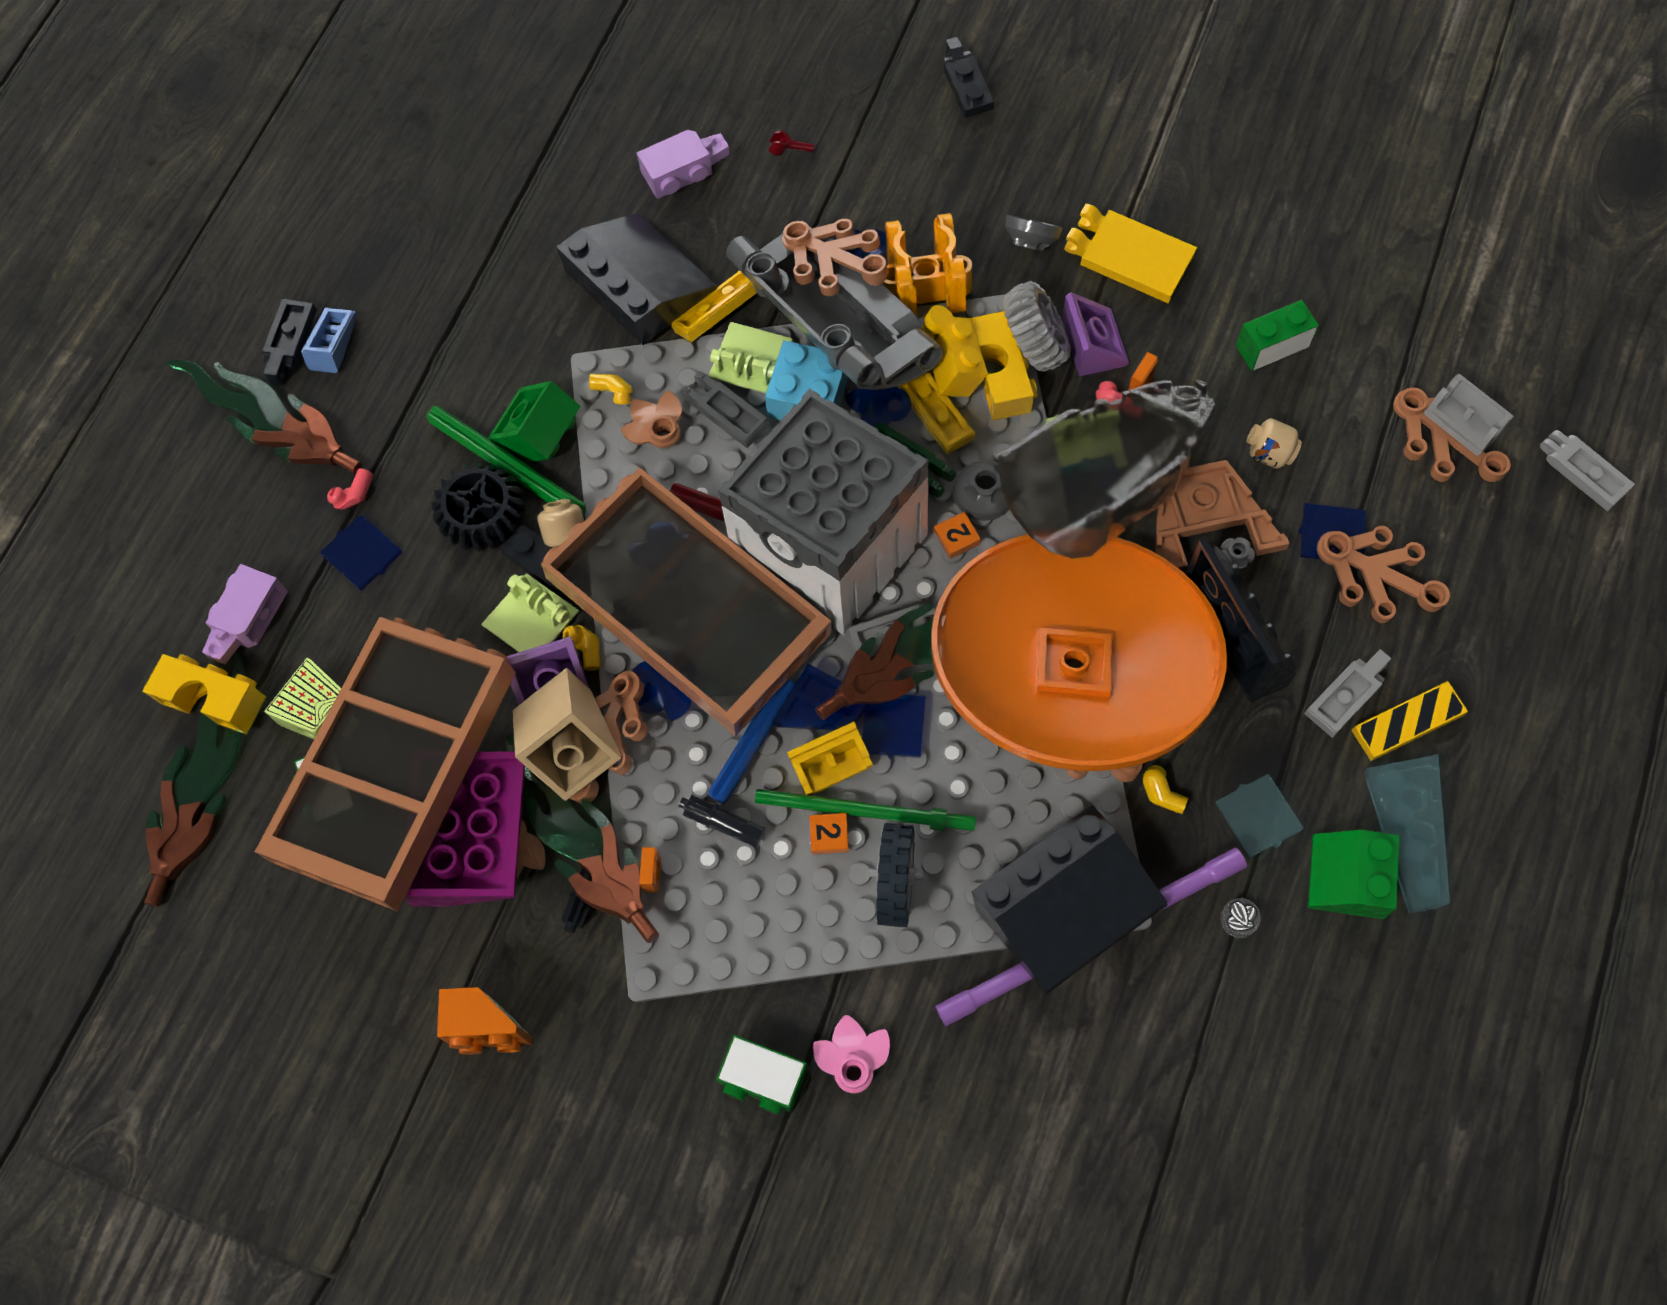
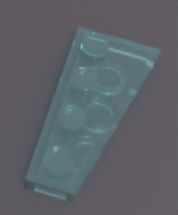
M1439 755L1367 768L1363 773L1382 832L1399 835L1398 881L1409 914L1446 907L1450 904Z

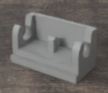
M1457 374L1447 388L1443 387L1423 413L1477 457L1499 437L1514 417L1461 374Z

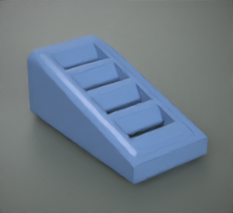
M325 308L301 351L308 369L331 373L338 372L357 317L355 311ZM330 322L340 323L341 325H330Z

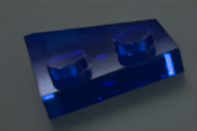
M807 664L772 722L774 726L779 728L836 730L852 722L857 725L869 704L843 706L828 718L822 720L817 715L815 708L835 695V691L840 687L842 681Z

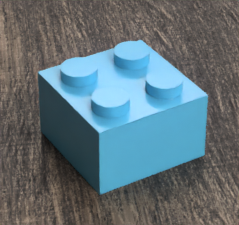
M783 340L765 395L768 418L781 421L792 407L802 400V396L809 388L820 394V397L830 400L840 406L849 377L841 370L832 368L827 356L819 348Z

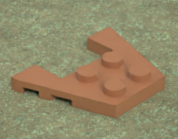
M1227 460L1160 474L1157 494L1155 553L1171 562L1182 572L1186 571L1188 567L1179 539L1182 537L1245 524L1256 556L1287 550L1290 543L1285 534H1280L1271 523L1272 518L1267 511L1260 509L1251 497L1252 492Z

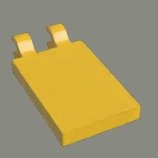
M1085 204L1080 213L1082 217L1078 226L1084 230L1093 231L1096 234L1091 241L1081 230L1071 228L1066 237L1068 242L1064 250L1081 256V266L1169 303L1194 258L1197 247L1112 210H1109L1106 216H1103L1095 206Z

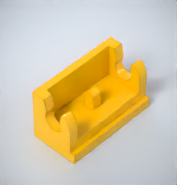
M854 722L787 752L806 795H814L874 767Z

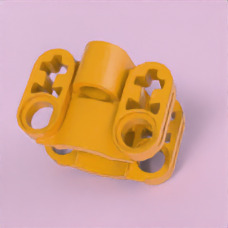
M951 213L940 214L935 218V254L911 258L906 253L905 231H902V225L899 220L885 222L888 275L882 285L908 307L916 317L917 304L946 300L947 309L952 314L966 312V295L972 290V261L966 256L956 255V236L954 235Z

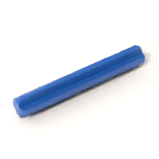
M790 679L753 717L709 789L708 794L713 800L725 804L730 798L795 691V684Z

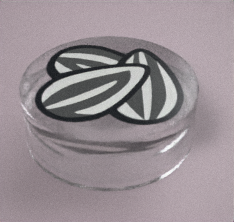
M1236 898L1228 902L1223 908L1220 916L1221 925L1229 935L1236 938H1246L1258 929L1261 923V914L1258 907L1252 901L1245 898Z

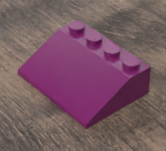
M415 752L411 790L412 799L424 802L448 752ZM515 752L476 753L404 898L411 906L444 907L515 898L525 765L515 757ZM409 811L407 834L417 816L416 813Z

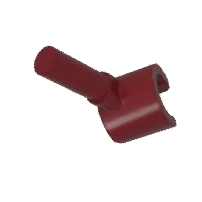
M783 130L775 132L769 140L772 143L769 152L775 156L782 155L786 148L808 152L814 151V144L792 140Z

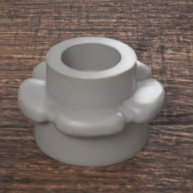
M1228 538L1221 545V549L1226 554L1230 563L1236 564L1239 570L1245 568L1255 557L1254 549L1250 547V542L1245 538ZM1234 551H1240V555H1236Z

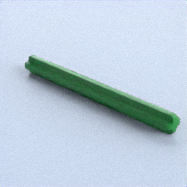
M433 406L427 413L426 417L430 424L488 463L495 465L497 469L503 467L509 476H513L519 484L546 502L569 499L571 504L578 505L582 510L583 516L587 511L585 503L440 406Z

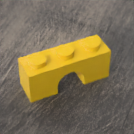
M1005 311L971 318L984 362H995L1004 368L985 377L984 394L992 421L1031 413L1033 399H1036L1038 396L1034 378L1029 379L1026 371L1029 369L1028 359L1023 356V352L1017 346L1015 338L1012 337L1008 320L1004 315Z
M162 654L142 691L158 703L187 714L191 712L196 701L207 694V699L200 712L218 725L246 735L266 699V696L255 688L257 683L254 680L237 674L235 678L229 677L225 670L208 664L206 668L200 667L199 662L182 654L178 658Z

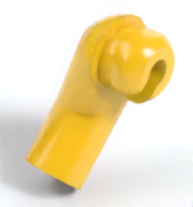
M590 374V390L614 392L613 402L615 404L628 405L631 402L630 393H633L632 387L622 377L613 374Z
M581 625L567 626L563 631V638L571 636L576 648L583 652V670H599L601 668L600 641L597 635Z
M1159 765L1148 767L1147 771L1143 774V785L1149 800L1155 805L1183 814L1188 797L1170 791L1166 779V771L1163 767Z

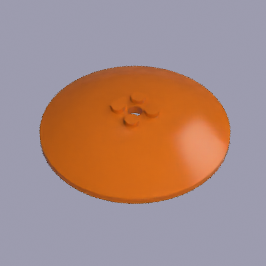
M1079 530L1043 531L1022 535L994 545L969 561L952 578L939 599L932 624L931 652L933 665L938 681L956 711L976 731L997 746L1032 762L1055 768L1077 771L1116 770L1136 766L1169 753L1196 733L1208 719L1217 703L1226 674L1227 651L1222 627L1213 607L1198 586L1179 568L1153 551L1136 543L1101 533ZM1069 659L1079 660L1083 664V666L1079 668H1073L1068 666L1065 663V661Z

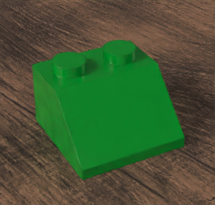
M552 381L521 387L488 439L504 450L532 462L550 459L559 450L560 443L558 442L563 434L569 431L575 424L577 419L575 415L581 405Z
M1367 830L1313 834L1307 908L1383 920L1396 910L1399 835Z

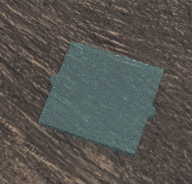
M1269 774L1248 785L1240 784L1238 790L1216 801L1218 808L1250 858L1272 846L1278 848L1282 843L1281 841L1304 829Z

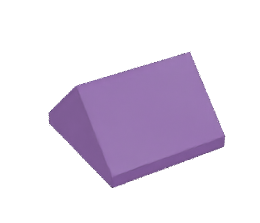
M1072 292L1067 294L1062 323L1066 327L1065 331L1069 337L1070 349L1079 376L1128 365L1129 360L1111 308Z
M571 636L507 656V662L516 672L511 682V687L518 706L565 668H568L589 688L580 654Z

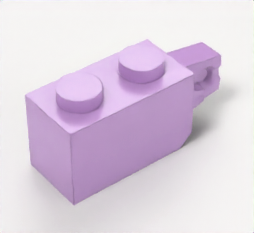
M686 130L637 152V157L643 177L656 199H659L712 175L711 166L730 153L729 146L721 133L700 139L695 131Z
M240 564L236 572L227 580L226 589L219 601L209 611L206 624L211 628V632L202 652L208 658L226 664L240 645L247 648L258 645L288 591L276 577Z

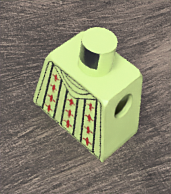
M306 658L264 712L280 726L315 739L341 688L312 660ZM354 717L343 735L346 739L352 737L359 727V721Z

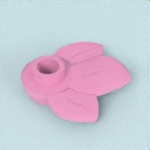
M844 1015L835 1027L832 1041L821 1040L815 1041L813 1044L814 1058L818 1067L822 1071L834 1075L838 1086L843 1091L852 1094L860 1093L869 1087L873 1079V1071L885 1064L890 1049V1039L887 1030H878L866 1036L862 1027L849 1015ZM851 1067H857L861 1071V1077L856 1081H851L846 1076L848 1069Z

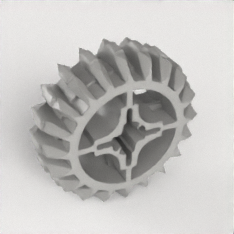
M1029 281L1013 287L1010 292L1004 295V315L1008 320L1012 337L1015 338L1017 346L1020 347L1023 356L1028 359L1029 364L1038 371L1045 372L1049 369L1053 370L1070 358L1071 346L1065 331L1066 327L1062 323V317L1059 316L1056 306L1053 305L1051 298L1046 295L1045 290L1039 284Z

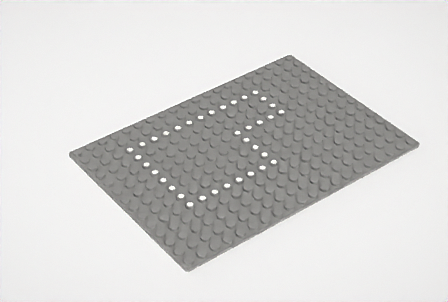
M1004 295L966 300V312L954 313L952 315L953 317L973 318L1005 311L1003 307ZM946 303L917 306V318L925 317L934 305H941L947 308ZM794 324L757 328L792 338L794 343L817 347ZM726 333L699 336L692 343L684 338L572 355L571 369L574 400L581 405L576 413L583 501L586 504L587 510L585 512V520L593 513L599 501L604 498L608 499L617 490L620 481L625 476L632 475L639 467L669 491L674 483H679L720 498L719 489L723 484L734 476V472L749 455H753L757 450V446L766 436L779 426L780 420L771 419L767 416L765 393L713 379L717 383L721 382L769 420L770 426L746 448L700 413L697 408H694L681 395L680 390L686 385L703 397L707 394L704 389L698 386L694 376L700 371L707 376L709 375L713 362H710L711 352L713 349L719 350ZM984 362L988 374L1004 369L995 362ZM1029 364V369L1026 370L1028 378H1034L1038 394L1037 398L1033 399L1031 413L992 421L984 394L985 378L970 397L948 396L976 433L973 441L946 455L897 387L879 390L861 389L848 378L840 404L841 408L848 411L851 416L863 420L874 428L878 422L884 423L936 454V458L952 467L957 474L954 480L949 482L936 476L931 469L928 470V476L945 488L944 493L939 498L931 494L928 495V535L921 543L917 542L915 544L914 552L901 568L896 567L892 579L880 593L876 592L873 595V602L859 618L855 617L852 620V626L921 604L923 610L934 606L937 608L940 597L956 573L985 550L1006 540L1026 534L1070 530L1054 451L1046 423V413L1037 370L1034 366ZM931 369L929 372L935 379L933 369ZM590 374H613L622 377L632 387L633 393H630L631 401L639 399L657 405L665 392L671 391L675 394L681 403L683 411L678 422L681 430L678 442L669 448H657L651 443L635 444L628 441L620 429L624 425L633 422L630 414L631 402L628 405L615 404L613 402L614 392L590 390ZM663 431L659 434V436L667 435L670 432ZM981 460L994 461L1003 465L1009 470L1015 481L1016 497L1014 504L1005 515L997 519L981 521L967 516L981 538V545L950 559L934 533V526L963 513L956 505L953 491L959 472L965 466ZM987 474L980 475L975 480L977 486L982 489H991L996 484L995 479ZM645 497L588 553L592 600L612 616L615 613L613 601L629 598L692 533L649 498ZM696 512L728 538L725 522ZM701 542L654 590L658 591L682 585L690 618L631 632L670 664L750 580ZM759 588L679 672L727 712L807 626ZM934 617L928 618V623L933 622ZM594 619L595 634L600 641L601 668L599 669L601 694L608 691L613 679L624 671H631L637 674L644 686V693L638 702L642 721L647 724V734L638 742L624 736L622 727L627 719L623 710L618 722L626 752L632 758V767L624 775H618L608 768L612 822L618 845L619 866L623 870L626 865L638 863L640 869L642 847H655L662 858L659 891L657 893H644L642 890L644 914L658 931L659 936L651 943H646L632 922L627 924L621 919L628 996L633 1002L1005 950L1007 947L976 911L971 891L1092 804L1115 828L1139 861L1123 782L1117 780L1110 770L1089 771L1083 779H1074L1068 775L1066 769L1035 763L1019 757L982 736L965 721L945 695L933 665L931 639L893 652V654L897 653L915 664L913 667L900 671L894 679L899 681L911 676L916 686L905 695L886 703L843 706L828 718L822 720L817 715L815 708L836 694L835 691L843 682L848 665L854 656L847 635H843L835 630L834 624L831 623V635L790 678L795 684V691L730 798L725 804H721L709 796V789L750 722L735 737ZM1069 659L1065 661V663L1068 666L1073 668H1079L1083 666V664L1076 659ZM609 707L602 710L603 717L606 715ZM854 722L874 767L811 796L932 811V807L947 809V813L976 816L975 831L945 828V831L931 830L929 825L846 815L849 852L812 855L809 815L835 813L756 804L755 793L756 789L806 795L787 752ZM638 725L634 727L632 733L637 730ZM622 759L618 761L617 767L621 764ZM691 795H694L714 805L718 804L722 809L765 827L760 844L757 847H753L713 828L708 829L705 825L683 816L684 809L678 807L682 797L689 800ZM885 823L914 825V867H916L917 873H923V881L915 880V886H912L910 916L907 928L877 925L876 877H869V869L877 870V864H879L881 837ZM1148 919L1133 931L1147 929L1151 925L1152 919Z

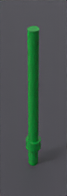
M756 789L755 793L756 804L835 814L846 813V815L929 825L931 830L945 831V828L975 831L976 816L947 813V809L932 807V811L763 789Z

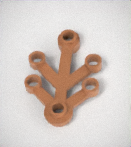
M840 219L835 223L815 228L809 227L803 221H794L784 228L782 242L787 250L794 252L796 266L793 268L796 282L805 285L814 280V270L812 265L808 263L807 250L812 251L818 255L821 274L818 283L821 293L825 296H833L839 292L840 284L838 277L834 274L832 261L861 273L863 280L870 285L877 286L886 280L888 268L883 256L871 254L862 259L846 252V250L859 247L865 252L877 250L880 246L878 233L875 230L868 229L861 234L854 235L853 224L849 219ZM834 235L837 238L836 240L827 242L819 240Z
M1407 388L1397 394L1393 407L1397 415L1405 419L1408 442L1403 450L1404 455L1408 459L1416 461L1420 460L1427 451V443L1422 439V422L1431 429L1435 463L1430 473L1436 481L1445 482L1449 480L1455 471L1454 463L1450 460L1448 443L1478 466L1479 474L1484 480L1496 482L1504 478L1511 466L1507 455L1500 451H1491L1488 453L1482 452L1477 457L1423 414L1434 398H1428L1425 392L1418 388ZM1407 404H1411V405H1413L1415 408H1411V407H1409ZM1411 446H1417L1420 452L1412 450ZM1438 467H1444L1448 473L1440 472ZM1488 467H1493L1496 470V472L1490 470Z
M1377 526L1371 532L1352 537L1340 531H1331L1325 533L1319 539L1317 553L1322 561L1334 566L1342 587L1339 593V599L1342 604L1349 607L1355 606L1364 595L1362 587L1355 583L1350 565L1362 572L1374 603L1371 615L1379 623H1387L1396 613V607L1389 600L1382 581L1417 598L1420 607L1429 612L1440 610L1449 601V589L1442 582L1433 580L1423 585L1389 568L1401 563L1409 566L1417 565L1425 556V549L1421 544L1410 542L1404 548L1369 557L1356 551L1369 546L1378 550L1385 549L1393 539L1392 531L1386 526ZM1375 534H1382L1386 541H1378ZM1329 546H1336L1339 549V554L1330 551ZM1408 550H1414L1418 558L1410 557ZM1351 590L1355 592L1357 598H1349L1346 595V591ZM1426 594L1432 595L1436 603L1428 601ZM1385 607L1389 615H1382L1378 608Z
M624 671L618 674L611 682L609 690L595 698L600 711L609 707L604 720L622 759L618 767L617 761L609 769L618 775L626 774L632 767V758L626 752L618 722L623 710L627 719L622 727L624 736L638 742L646 736L648 731L647 724L642 721L638 702L644 693V686L640 677L631 671ZM638 725L637 730L632 733L634 727ZM592 780L570 797V799L583 805L592 802L599 790L597 780Z

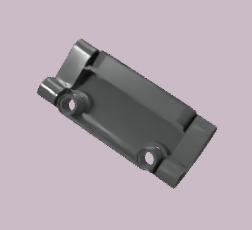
M783 234L761 249L745 236L735 238L728 245L726 251L728 260L752 282L756 293L762 297H767L827 356L832 368L841 370L859 388L879 390L908 383L933 369L941 360L943 355L942 347L923 330L915 314L882 284L877 286L870 285L863 280L861 273L832 261L834 274L839 280L840 290L833 296H825L821 293L818 283L821 277L818 255L807 250L808 263L813 267L815 278L809 284L801 285L797 283L793 273V268L796 266L794 252L784 247L782 242Z

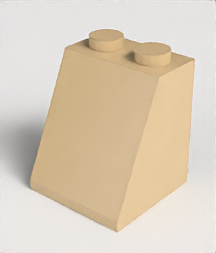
M565 668L512 710L515 757L565 801L621 759L619 749L591 690L568 668Z

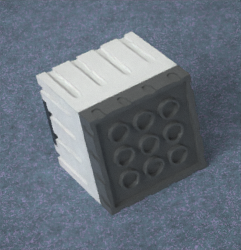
M809 388L802 396V400L797 405H794L779 422V426L766 436L757 446V450L753 455H749L734 472V476L723 484L719 489V495L728 538L830 619L831 623L834 624V629L845 635L847 628L852 627V620L855 617L859 618L873 602V595L876 592L880 593L892 579L896 567L901 568L914 552L915 544L917 542L921 543L928 535V460L919 454L912 453L906 446L888 435L887 437L879 433L878 429L859 418L856 419L845 409L830 400L820 397V394Z

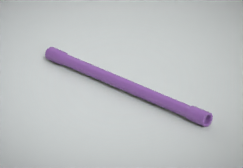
M1235 847L1210 860L1196 871L1161 888L1159 891L1168 904L1163 909L1212 883H1218L1247 868V863L1242 853ZM1019 963L970 990H964L937 1004L935 1008L946 1027L975 1012L978 1007L1024 984L1032 978Z

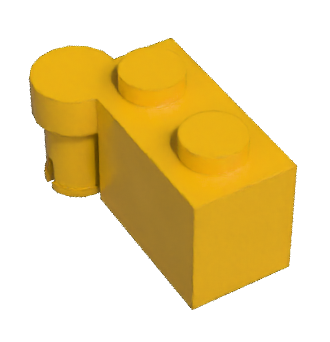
M934 305L926 314L922 328L943 349L941 360L933 368L940 396L970 397L988 375L971 318L953 317L946 307Z

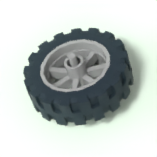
M885 823L883 826L879 864H877V870L869 869V877H876L877 925L907 928L910 916L912 886H915V880L923 881V873H917L916 867H914V825Z

